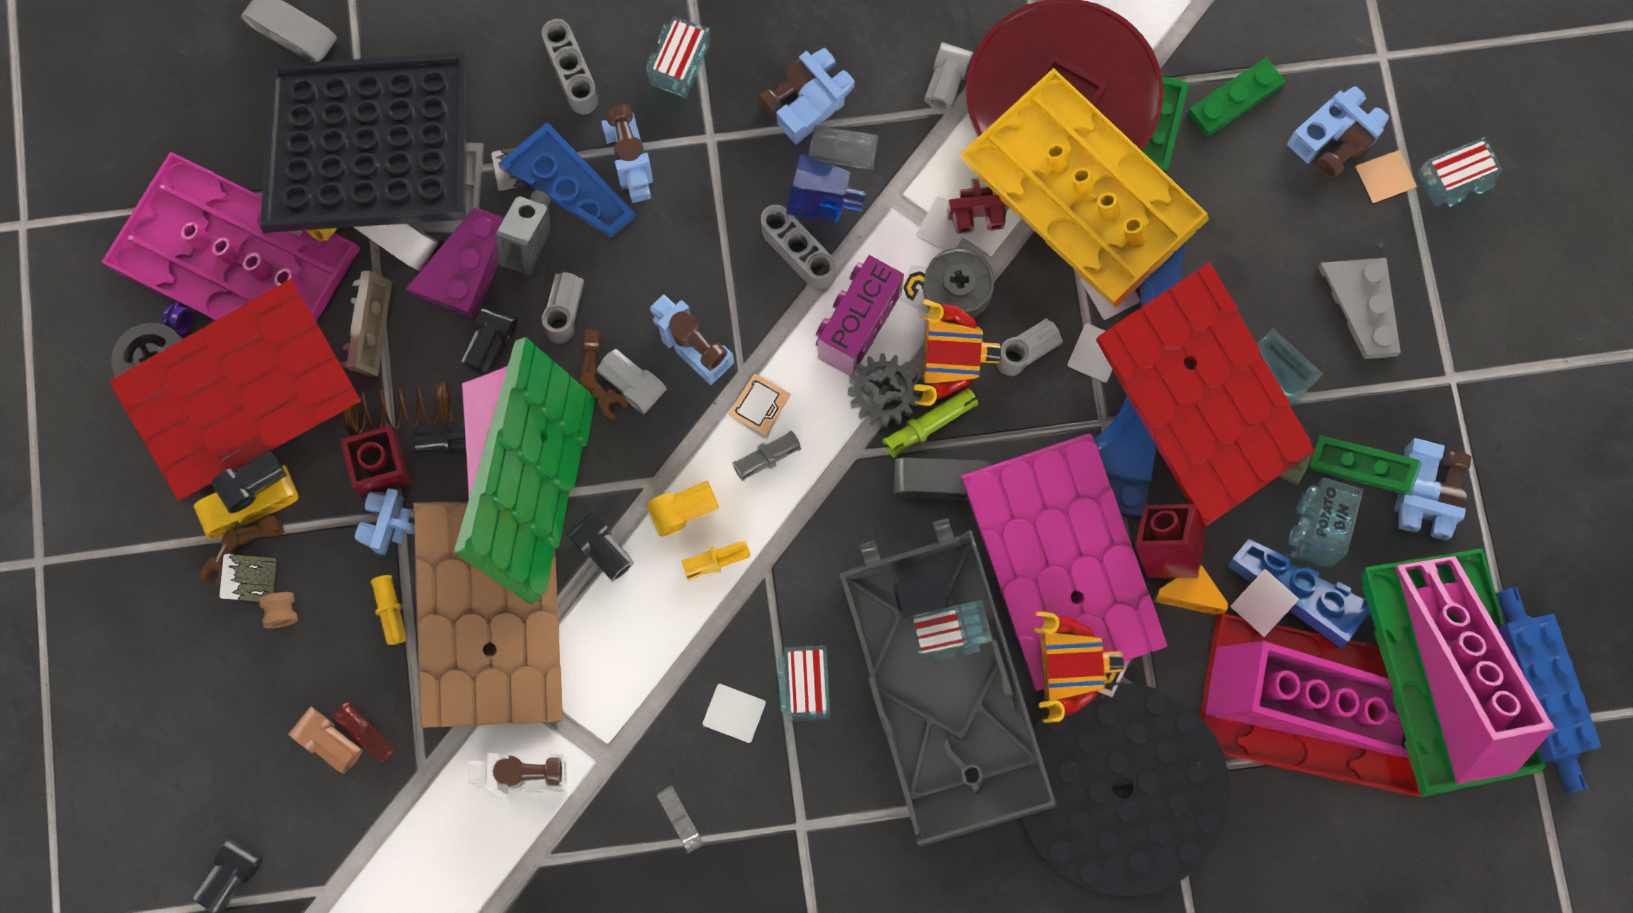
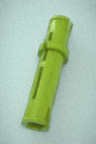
M965 387L961 392L921 417L909 419L905 427L882 440L885 446L888 445L885 447L886 450L895 458L917 442L920 444L927 441L928 435L973 407L978 406L977 399L973 400L976 396L970 388Z

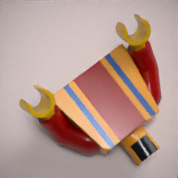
M925 299L923 304L930 306V311L925 316L919 315V318L926 320L921 378L924 383H929V385L916 384L914 385V390L923 391L922 398L919 401H915V404L930 406L936 399L949 396L968 386L972 379L979 378L980 362L999 363L1001 347L1000 343L982 342V329L977 326L972 316L958 306L938 304Z
M1037 612L1036 616H1042L1044 619L1043 627L1041 629H1034L1035 632L1040 633L1044 699L1054 700L1041 702L1039 707H1048L1050 711L1049 717L1043 719L1044 723L1059 722L1064 716L1079 711L1096 698L1098 690L1105 688L1104 673L1123 672V654L1121 651L1103 652L1102 638H1095L1090 627L1072 617L1058 616L1048 612Z

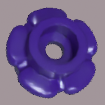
M178 302L164 310L162 323L177 334H185L192 326L193 313L183 303Z

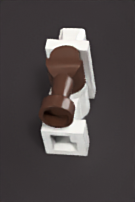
M487 753V761L468 763V783L474 784L477 788H486V790L496 795H508V789L518 793L568 792V756L565 754H550V758L546 759L545 764L524 763L515 756L509 755V758H505L499 753Z

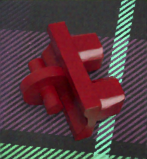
M978 178L971 179L970 189L959 190L960 198L949 199L947 216L948 220L953 221L957 234L974 231V217H985L987 230L1004 229L1008 206L998 195H993L992 189L980 187Z

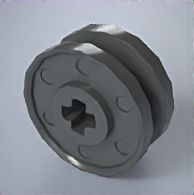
M955 247L942 251L931 260L926 269L923 286L924 299L938 304L956 305L974 319L986 310L991 301L994 287V275L991 265L981 254L971 249ZM954 282H960V286L963 288L957 289V285Z

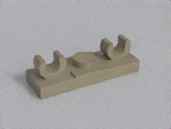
M362 271L360 280L353 282V286L359 289L357 298H351L350 301L355 304L350 332L351 339L350 343L343 345V350L348 351V358L346 362L343 361L340 365L343 368L358 372L367 377H378L393 281L372 271Z

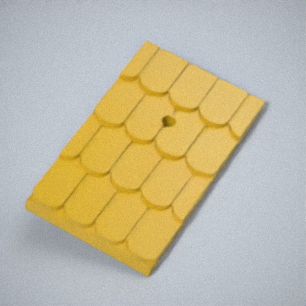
M1054 68L960 153L962 161L969 169L992 189L1012 211L1045 240L1046 244L1077 271V274L1114 308H1117L1174 251L1176 252L1196 233V230H1199L1209 220L1208 213Z

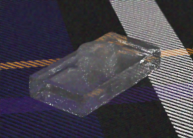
M814 125L809 160L873 170L879 135Z

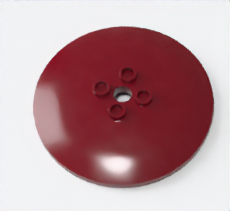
M1042 0L1025 5L1005 16L991 28L978 45L969 66L966 84L968 114L977 137L1054 68L1141 151L1149 143L1157 127L1163 105L1164 90L1160 66L1154 51L1142 33L1126 18L1115 11L1086 0Z

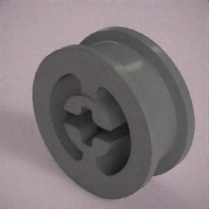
M143 323L130 328L121 335L113 348L111 365L115 377L150 358L141 349L144 346L147 347L151 354L155 355L181 341L182 338L168 326L159 323ZM164 342L166 343V345L164 347H158L157 345L151 343Z

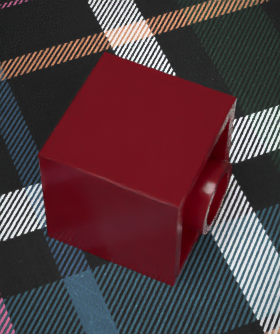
M391 425L340 439L352 488L362 499L367 498L369 491L386 493L388 488L398 490L412 486L401 439Z
M1195 504L1144 505L1135 546L1147 578H1198L1206 536Z

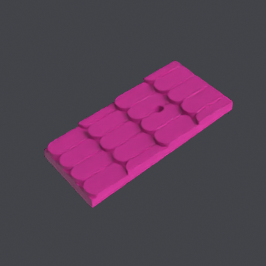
M170 151L105 255L102 263L108 268L154 290L177 303H183L185 307L208 317L212 321L218 320L292 278L317 322L318 317L321 316L334 294L335 288L337 289L350 267L351 261L354 260L359 252L360 247L336 233H333L328 241L324 240L323 242L313 238L306 230L302 231L300 237L287 231L263 233L260 226L261 196Z
M1090 433L960 476L1036 691L1044 689L1040 633L1034 630L1035 628L1041 629L1043 627L1044 619L1042 616H1036L1037 612H1048L1058 616L1072 617L1092 629L1095 638H1102L1103 652L1121 651L1123 661L1168 647L1138 560L1132 549L1114 492L1109 484L1098 448ZM1077 590L1076 595L1071 597L1073 591Z

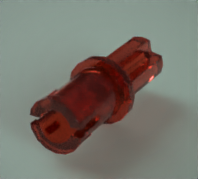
M348 701L343 703L333 713V719L353 737L352 742L355 744L359 743L378 762L386 761L393 754L394 747L374 728L375 723L373 721L368 722Z

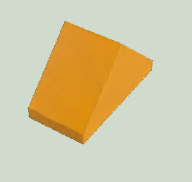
M1202 565L1200 566L1198 578H1176L1160 588L1153 599V602L1213 615L1224 614L1228 608V602Z

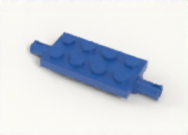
M1518 587L1496 593V596L1498 597L1506 623L1497 627L1554 727L1539 745L1544 763L1551 761L1552 764L1557 765L1565 788V794L1587 789L1588 785H1586L1577 757H1580L1579 753L1600 748L1601 744L1555 615L1550 614L1531 618V616L1526 615Z

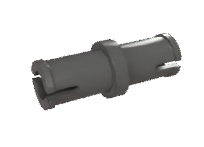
M790 430L787 434L767 445L764 442L757 446L756 451L732 462L737 476L743 482L767 467L769 469L776 467V462L796 451H800L802 448L798 438Z

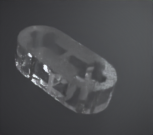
M673 786L657 793L658 799L687 852L690 853L704 845Z

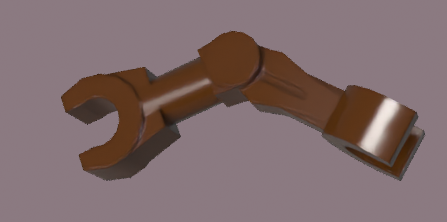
M586 330L584 339L585 361L581 369L580 382L585 389L598 399L597 402L605 417L614 422L617 418L610 412V406L614 403H619L626 410L629 405L625 397L611 389L607 390L596 379L597 353L600 350L601 335H599V331Z
M275 515L268 516L259 520L257 525L225 532L217 557L212 556L206 565L203 566L200 571V578L209 582L211 575L218 571L219 578L215 585L220 587L223 556L225 554L233 555L235 549L237 550L241 544H246L253 539L274 537L285 533L282 520H277Z

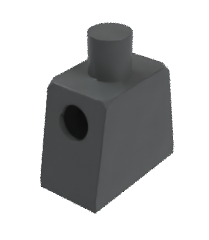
M536 190L533 191L530 199L520 196L514 200L495 234L500 266L531 276L550 232L548 206L551 198L546 193Z

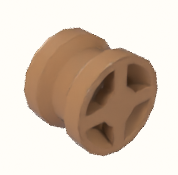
M292 592L274 593L259 598V607L264 609L265 616L262 619L264 628L284 627L298 621L297 613L292 609V604L295 601Z

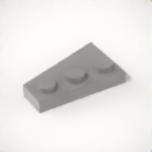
M1377 258L1320 263L1318 269L1322 276L1326 277L1332 289L1331 294L1336 304L1339 303L1348 321L1346 324L1363 358L1397 357L1401 351L1387 259Z

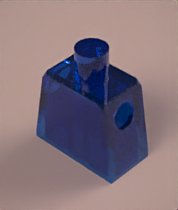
M800 154L786 214L837 222L839 221L842 207L862 211L866 192L848 188L850 176L848 170Z

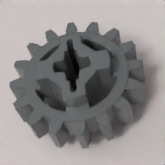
M881 353L877 362L871 356H868L866 367L859 363L856 365L858 375H850L849 383L854 386L848 388L847 395L856 397L850 402L851 409L861 408L858 413L859 419H863L868 415L870 416L871 426H874L877 420H882L883 427L887 428L890 419H893L899 425L902 420L901 414L907 417L912 416L913 411L909 405L918 406V404H915V401H919V398L914 396V394H918L920 391L914 390V385L916 384L913 383L917 380L918 374L917 372L908 374L910 366L908 361L900 366L897 355H894L891 361H886L885 354ZM877 371H884L875 376L871 375L872 373ZM896 375L903 380L906 390L904 386L898 384ZM883 385L889 387V391L885 393V396L879 394V390L883 388ZM862 391L870 397L872 406L865 401ZM892 405L898 406L891 410H884L885 408L890 407Z

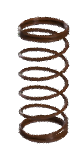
M441 382L439 388L437 383L434 384L435 414L432 424L428 420L423 406L419 385L416 386L417 414L414 426H412L407 416L402 391L399 387V414L396 428L391 424L385 406L383 390L380 389L381 415L379 428H382L385 415L388 425H391L397 431L401 424L403 411L407 424L412 429H415L419 422L420 407L426 423L433 427L437 421L438 404L444 424L450 425L453 419L448 384ZM363 391L361 392L363 415L360 432H358L356 404L343 411L346 429L350 436L363 432L366 419L370 428L375 430L369 417L365 392Z

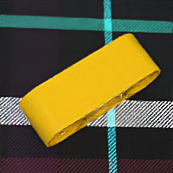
M282 465L287 474L285 478L257 494L255 501L250 506L237 513H228L217 493L196 502L194 509L206 537L211 539L223 536L227 531H234L296 502L299 499V495L287 467Z

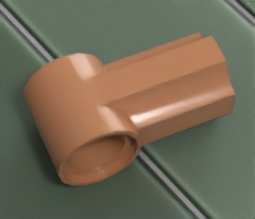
M311 706L288 735L311 753H317L337 771L345 774L357 762L363 750L335 729L333 722Z

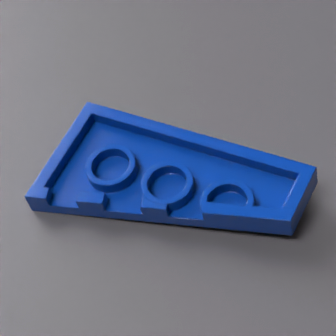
M548 122L498 163L501 170L533 190L546 193L552 202L610 238L635 218V213Z
M1250 539L1247 540L1228 564L1229 568L1250 583L1266 569L1299 598L1289 611L1341 649L1344 648L1370 613L1366 598L1363 599L1350 593V587L1340 582L1333 585L1319 578V572L1309 567L1304 569L1291 565L1288 557Z

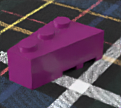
M474 207L466 216V220L460 223L406 290L417 298L476 319L499 263L495 234L504 218Z

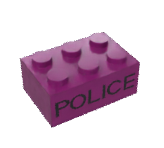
M868 255L863 264L858 262L849 277V280L852 282L848 290H841L832 306L835 309L830 320L827 318L822 320L815 334L818 337L815 344L818 347V359L848 376L855 374L856 365L858 363L861 364L902 294L904 273L871 255Z

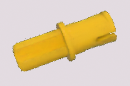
M740 541L714 550L713 546L709 547L710 551L683 559L681 562L687 580L690 581L715 571L721 573L722 567L747 559L751 556L747 542Z
M392 575L379 576L371 580L378 607L375 613L377 616H380L386 643L388 645H397L407 639L400 612L403 609V605L398 603Z

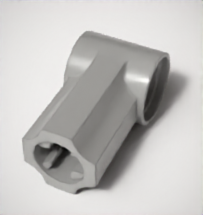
M942 42L935 60L934 74L924 102L940 111L951 110L961 80H965L973 52Z
M562 272L555 274L548 305L542 314V324L546 337L556 344L566 343L574 335V321L584 280L571 273ZM556 320L566 321L565 326L562 328L554 329L550 327L551 323Z
M1046 318L1019 336L1007 339L1001 346L1000 361L996 363L998 370L1007 376L1018 375L1023 371L1024 367L1062 344L1063 340L1060 336V331L1053 322ZM1009 351L1015 352L1019 355L1021 361H1010L1005 353Z
M617 349L609 352L597 368V372L621 391L626 401L642 414H645L667 390L666 386L654 374L646 369L642 371Z

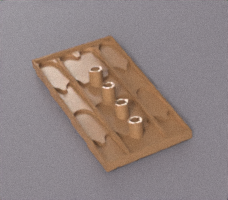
M468 502L413 503L421 728L563 721L555 549L547 590L541 595L540 601L529 604L454 553ZM491 642L494 644L491 650H483L486 643Z

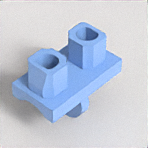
M390 488L387 489L386 493L369 491L365 502V510L379 514L377 524L372 525L360 522L355 534V539L358 542L370 547L376 554L383 556L387 554L391 538L393 542L401 544L405 533L414 534V524L408 522L411 511L404 508L401 509L404 498L398 495L399 492Z

